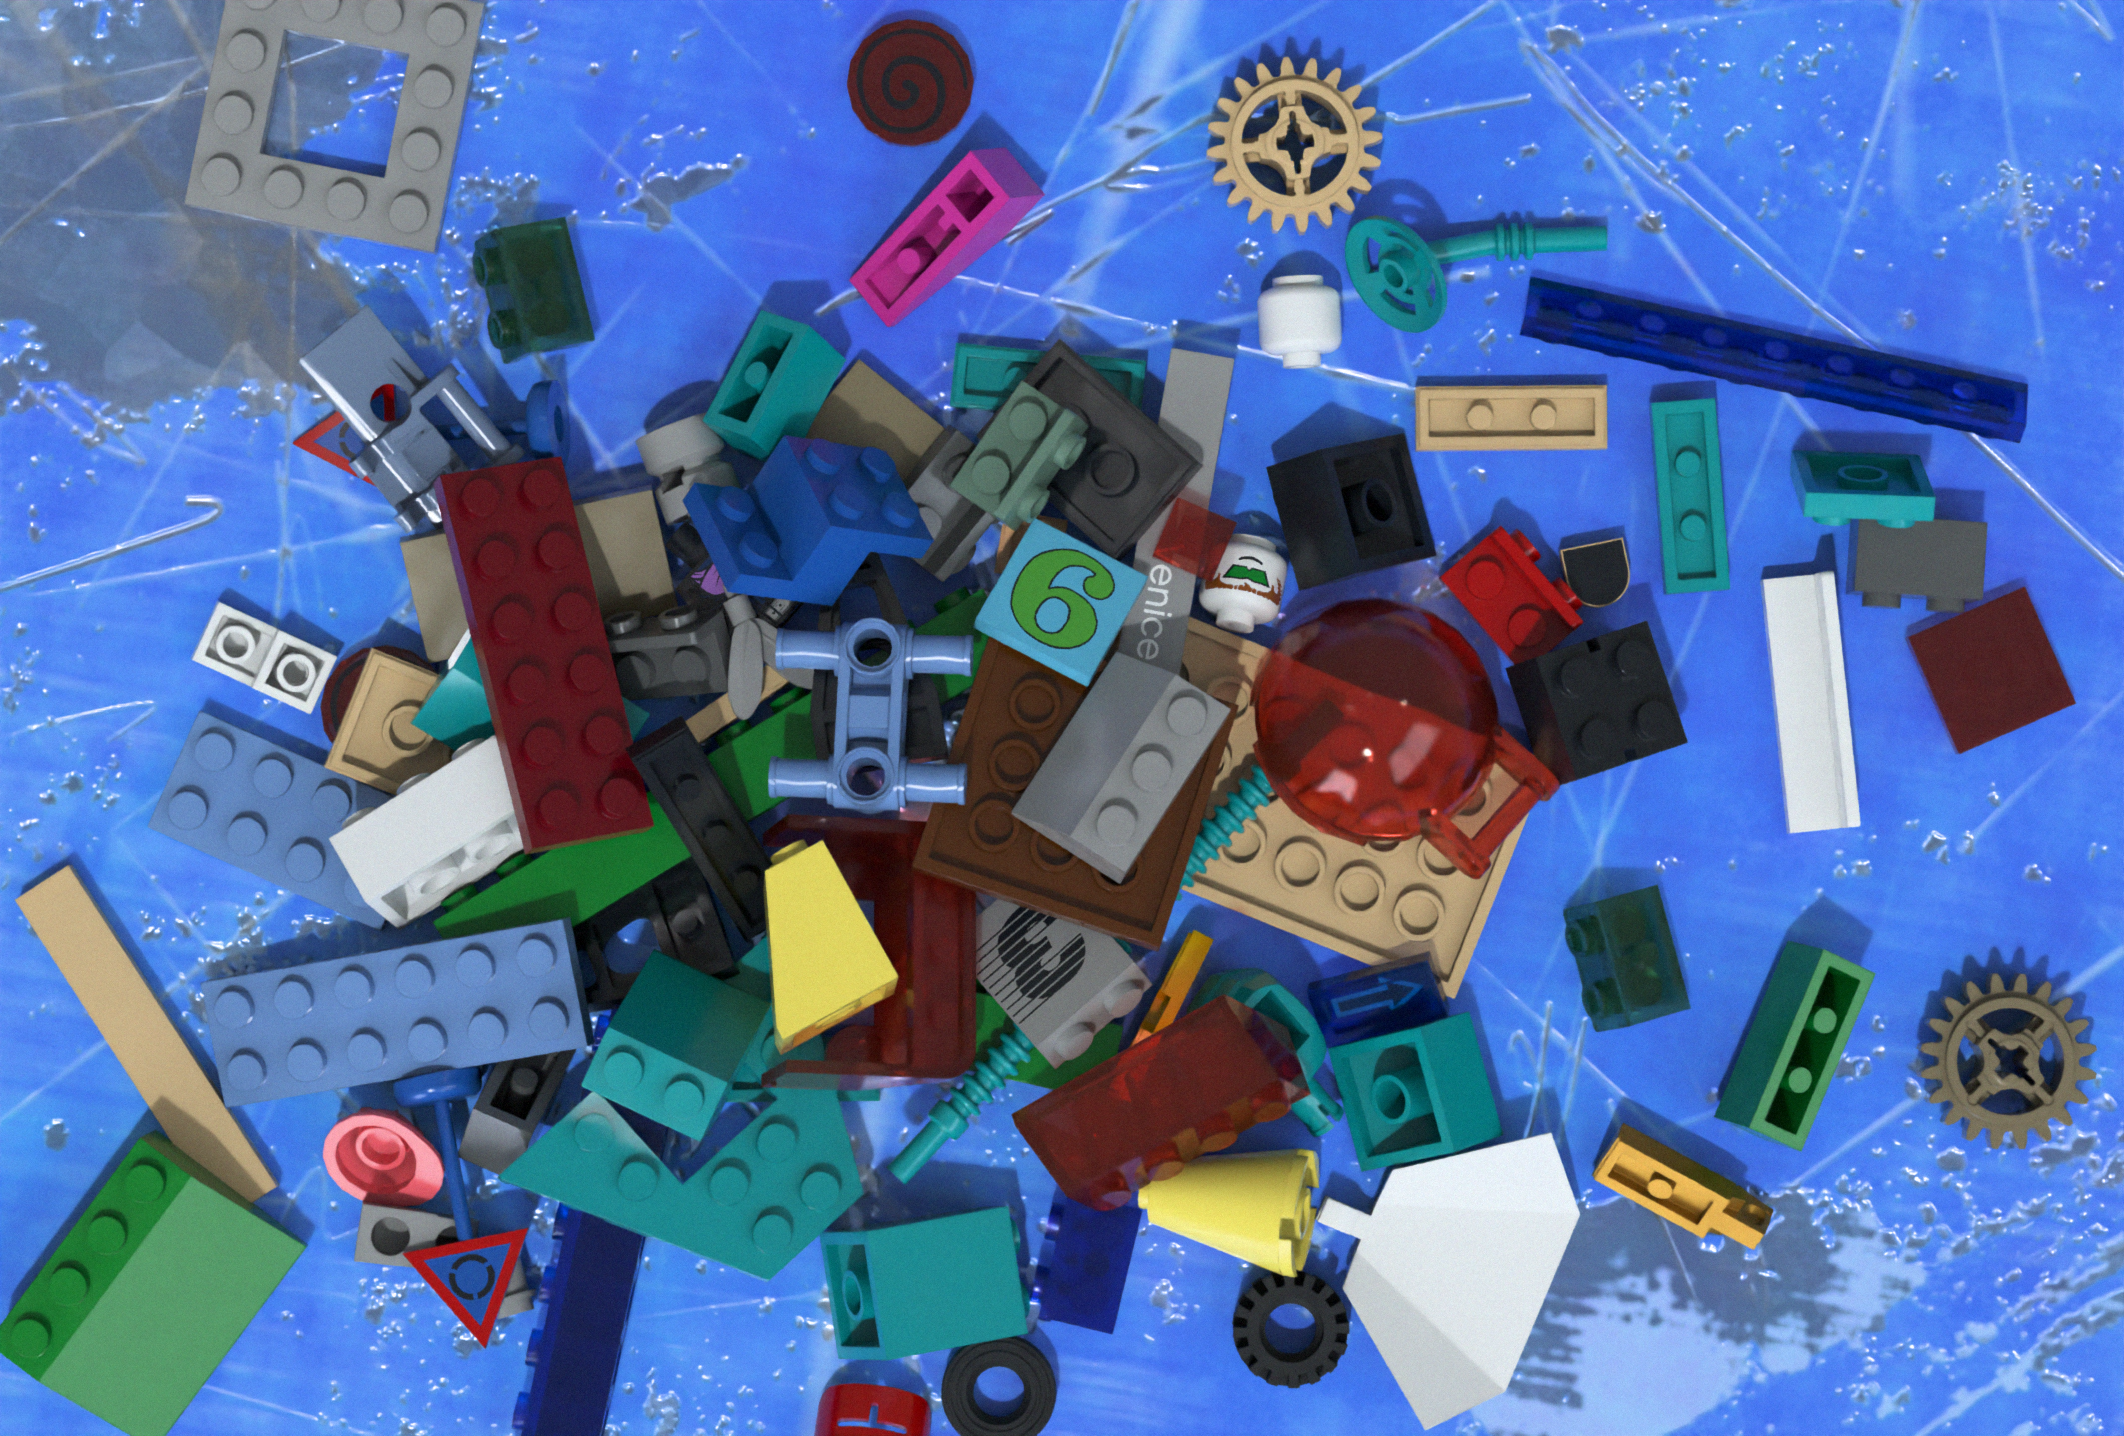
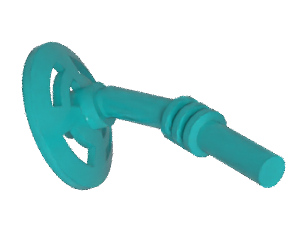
M1375 215L1364 218L1349 231L1345 242V261L1350 279L1356 291L1373 313L1396 329L1418 333L1436 325L1446 310L1447 287L1440 265L1491 255L1495 256L1496 261H1504L1506 255H1509L1511 261H1517L1520 254H1523L1525 260H1532L1535 253L1607 251L1606 226L1533 228L1531 222H1524L1522 229H1519L1517 223H1510L1508 229H1505L1503 223H1496L1493 230L1424 242L1405 224L1390 217ZM1369 238L1382 245L1378 253L1379 269L1371 270L1367 254ZM1432 273L1436 287L1434 301L1428 290L1432 283ZM1387 289L1400 301L1415 304L1416 311L1405 308L1388 296L1385 290Z

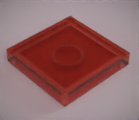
M2025 587L1905 638L1956 755L2076 704Z

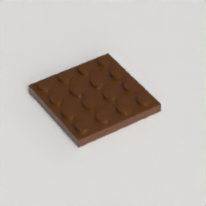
M989 636L946 763L959 765V763L967 764L965 805H958V803L933 802L911 870L1158 952L1239 705L1213 697L1231 709L1224 725L1127 875L1119 884L1011 814L1013 808L1109 662L1102 661L1089 686L1086 687Z

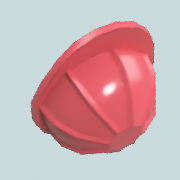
M362 1107L357 1113H352L337 1121L325 1138L323 1159L328 1174L342 1190L362 1201L401 1207L420 1205L436 1195L442 1187L445 1167L439 1152L423 1137L424 1133L419 1127L414 1126L406 1117L401 1115L398 1109L392 1111Z

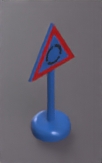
M558 380L536 382L532 385L527 395L525 419L492 422L503 436L527 434L529 448L534 460L561 456L563 466L565 467L570 450V424L565 394ZM394 384L382 385L372 394L370 401L371 409L382 420H397L396 385ZM338 411L292 443L358 477L348 463L366 444ZM461 424L435 426L446 440L472 439ZM368 476L362 479L375 486Z
M472 1067L435 1072L401 1080L392 1084L396 1103L402 1108H434L458 1238L456 1243L402 1254L486 1349L529 1228L474 1239L449 1103L473 1097L480 1092L482 1087L480 1068Z

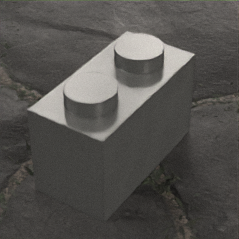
M1851 519L1846 594L1862 595V607L1900 609L1901 598L1925 599L1926 611L1964 613L1965 602L1973 603L1983 599L1988 523L1933 519V521H1915V525L1908 528H1892L1879 524L1876 519Z

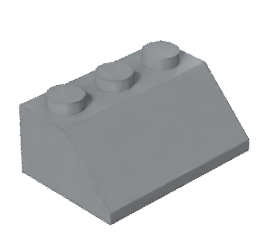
M1116 651L1013 808L1011 814L1121 884L1224 725L1231 709L1177 674Z

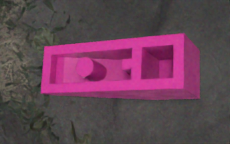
M1006 147L970 150L849 281L887 327H894L1002 240L1045 194Z

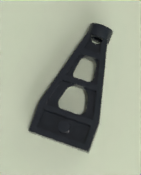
M870 552L842 593L848 589L868 586L876 593L883 620L889 624L909 625L877 552ZM842 593L833 606L820 605L818 631L835 632L836 625H841L840 598ZM874 638L865 642L859 651L879 648L890 655L892 645L885 639ZM814 669L810 716L817 759L828 760L829 754L834 753L838 677L834 675V670ZM915 673L914 678L909 679L905 756L909 757V763H924L949 758L940 697L930 673ZM872 765L865 766L855 774L882 769Z
M692 856L572 928L577 952H588L596 976L595 983L590 987L584 988L589 1013L619 1008L640 972L620 974L611 970L605 954L608 940L615 933L637 919L651 921L661 952L722 981L740 974L710 885Z

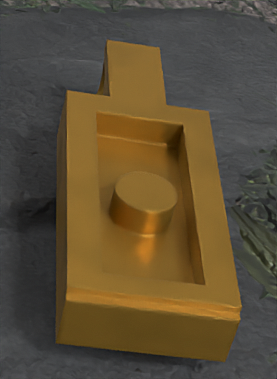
M1625 1123L1621 1125L1598 1159L1592 1173L1594 1180L1701 1238H1704L1708 1232L1717 1235L1724 1234L1752 1250L1756 1248L1765 1235L1774 1211L1746 1192L1741 1186H1736V1183Z

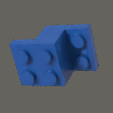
M784 435L747 490L734 486L723 487L694 482L682 500L727 592L833 606L870 552L922 559L934 542L920 515L917 504L912 500L896 470L895 462L888 455L887 451L875 447L864 448L833 443L819 438L813 440Z

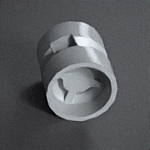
M706 413L694 415L663 426L635 441L648 475L660 478L661 483L655 490V494L667 525L691 520L682 500L694 482L723 487L734 486L741 489L732 463L722 461L718 456L725 445L722 438L702 421Z

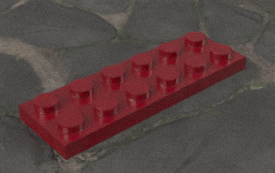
M561 456L440 475L433 482L525 855L647 832L654 826L642 776L625 749L634 743Z

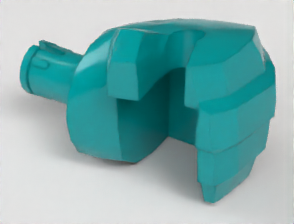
M1229 969L1210 975L1187 1007L1186 1025L1189 1029V1034L1194 1037L1204 1038L1209 1034L1218 1035L1227 1030L1234 1029V1032L1226 1045L1199 1064L1204 1079L1215 1084L1234 1081L1249 1106L1256 1111L1269 1110L1285 1102L1307 1127V1131L1313 1137H1319L1330 1131L1334 1125L1326 1117L1330 1115L1335 1121L1339 1122L1344 1114V1109L1331 1098L1313 1077L1323 1064L1327 1048L1325 1038L1308 1009L1286 986L1262 969Z

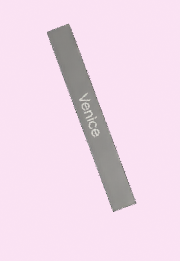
M1171 348L1158 425L1204 466L1137 542L1133 569L1148 576L1142 593L1122 626L1118 652L1179 676L1234 359Z

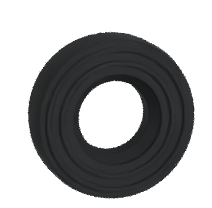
M1018 1336L962 1346L954 1354L946 1367L941 1387L942 1405L948 1421L961 1436H1037L1047 1425L1055 1407V1376L1050 1363L1043 1353L1032 1343ZM998 1366L1013 1370L1020 1377L1024 1386V1398L1021 1405L1013 1413L1001 1417L991 1416L982 1411L977 1405L973 1394L974 1384L978 1376L985 1370Z

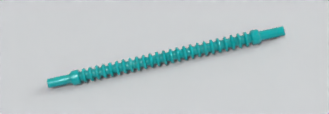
M1325 697L1283 743L1274 741L1262 755L1265 762L1261 766L1258 764L1251 765L1252 777L1250 779L1239 778L1240 790L1236 793L1233 791L1226 792V797L1229 800L1224 806L1215 804L1213 806L1216 813L1214 818L1211 820L1205 817L1202 818L1201 824L1204 828L1197 833L1176 901L1182 899L1180 889L1184 885L1188 887L1195 885L1192 877L1196 872L1201 874L1207 872L1205 862L1209 858L1215 861L1219 860L1220 855L1217 850L1221 845L1225 847L1232 846V840L1229 838L1233 832L1244 833L1243 821L1247 818L1250 820L1257 819V814L1254 811L1259 805L1268 807L1270 805L1267 798L1269 793L1272 791L1277 794L1281 793V781L1283 779L1292 781L1303 770L1304 765L1301 760L1344 715L1343 711L1333 701ZM1114 938L1128 955L1132 953L1129 942ZM1014 1021L1012 1023L1015 1027L1014 1032L1011 1035L1001 1033L1002 1045L997 1049L993 1046L988 1047L989 1059L985 1062L981 1060L975 1061V1066L978 1069L976 1073L972 1076L967 1073L962 1075V1079L965 1082L963 1087L960 1089L956 1087L950 1088L951 1099L948 1102L941 1099L929 1110L928 1117L930 1121L886 1167L904 1185L909 1182L949 1138L953 1140L960 1138L969 1128V1123L966 1119L971 1114L975 1117L981 1115V1111L978 1108L980 1103L983 1101L992 1103L994 1100L991 1095L993 1089L997 1087L1004 1090L1006 1088L1005 1076L1008 1074L1017 1076L1019 1074L1016 1065L1021 1060L1026 1063L1031 1061L1032 1058L1029 1055V1051L1035 1046Z

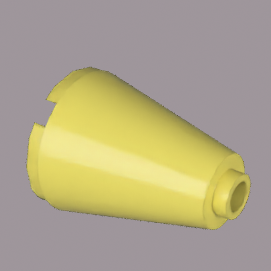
M1296 1148L1159 1159L1153 1171L1145 1170L1143 1172L1139 1186L1138 1205L1141 1209H1147L1148 1220L1154 1225L1282 1276L1297 1277L1296 1270L1302 1271L1305 1265L1315 1225L1317 1208L1311 1207V1191L1307 1186L1319 1188V1158L1315 1150Z

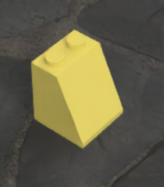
M802 839L784 847L770 857L773 865L765 871L763 892L774 1039L781 1055L891 996L895 992L899 977L823 840L808 847L805 840Z

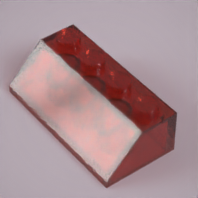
M1223 994L1011 1115L1016 1128L1068 1198L1100 1212L1112 1210L1126 1204L1131 1199L1132 1193L1150 1184L1151 1181H1163L1178 1175L1183 1171L1184 1164L1206 1152L1219 1151L1229 1147L1237 1140L1238 1134L1260 1122H1269L1283 1117L1290 1111L1292 1104L1310 1095L1311 1092L1288 1028L1232 997Z

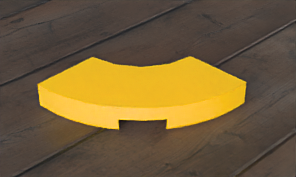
M1196 930L1188 933L1110 1085L1113 1087L1112 1092L1130 1101L1132 1100L1172 1025L1214 939Z

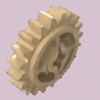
M1283 57L1279 77H1273L1267 67L1260 63L1256 66V80L1258 83L1256 87L1251 86L1247 81L1239 77L1234 80V89L1241 99L1239 102H1234L1227 98H1219L1216 106L1223 115L1229 118V121L1209 123L1207 132L1216 138L1222 139L1224 144L1216 145L1206 150V159L1226 164L1225 168L1219 170L1213 176L1212 182L1214 186L1229 183L1235 185L1236 188L1230 193L1226 202L1229 208L1235 207L1245 200L1251 203L1247 223L1252 225L1264 212L1270 213L1271 231L1274 234H1278L1285 218L1289 217L1293 218L1296 231L1300 236L1305 235L1309 221L1308 216L1315 215L1318 222L1325 229H1328L1332 226L1331 206H1336L1340 211L1348 215L1354 212V203L1347 192L1352 190L1359 194L1368 195L1372 186L1359 174V171L1379 170L1381 160L1365 153L1364 149L1381 143L1383 138L1380 132L1365 131L1362 128V125L1368 123L1375 116V107H1363L1361 109H1354L1353 107L1362 87L1359 84L1354 85L1344 92H1340L1337 89L1341 77V69L1335 68L1328 74L1326 79L1320 80L1317 78L1316 59L1311 58L1306 64L1303 74L1296 75L1290 58ZM1301 98L1309 99L1326 108L1335 117L1341 129L1329 130V128L1320 127L1313 123L1305 113ZM1277 100L1279 114L1275 126L1268 132L1259 134L1258 137L1242 139L1244 128L1256 111L1267 103ZM1290 119L1293 121L1294 132H1297L1299 141L1310 143L1311 147L1303 151L1298 166V174L1295 172L1294 161H1291L1289 152L1287 150H1278L1277 146L1285 142ZM1345 154L1344 165L1335 179L1321 190L1311 193L1309 179L1313 166L1320 162V160L1329 158L1330 155ZM1259 162L1260 165H1268L1276 170L1282 177L1284 186H1286V195L1273 192L1263 186L1251 174L1246 164Z

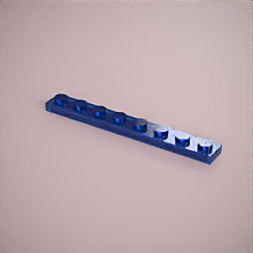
M1530 276L1520 328V335L1540 339L1549 344H1563L1596 351L1610 357H1623L1656 364L1674 371H1688L1725 379L1734 384H1748L1785 392L1798 398H1812L1845 405L1863 412L1872 411L1905 418L1923 425H1937L1965 431L1988 439L1997 438L2020 443L2027 425L2028 384Z

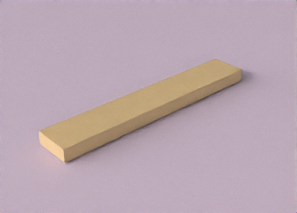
M67 865L15 899L171 1142L251 1203L278 1187L280 1184L230 1107L225 1108L223 1096L73 865Z

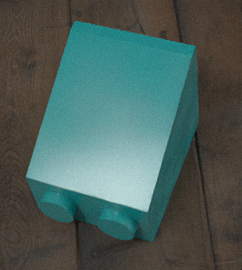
M654 949L607 1027L581 1086L701 1142L718 1120L771 1003Z
M1008 1206L971 1208L829 1230L819 1235L838 1359L887 1361L1028 1334L1026 1318L1030 1312V1299L1024 1283L1020 1281L1016 1255L1020 1250V1234L1015 1221L1010 1217Z

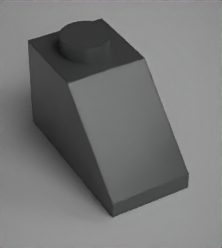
M577 1049L497 1062L473 1107L458 1151L459 1157L499 1175L537 1141Z

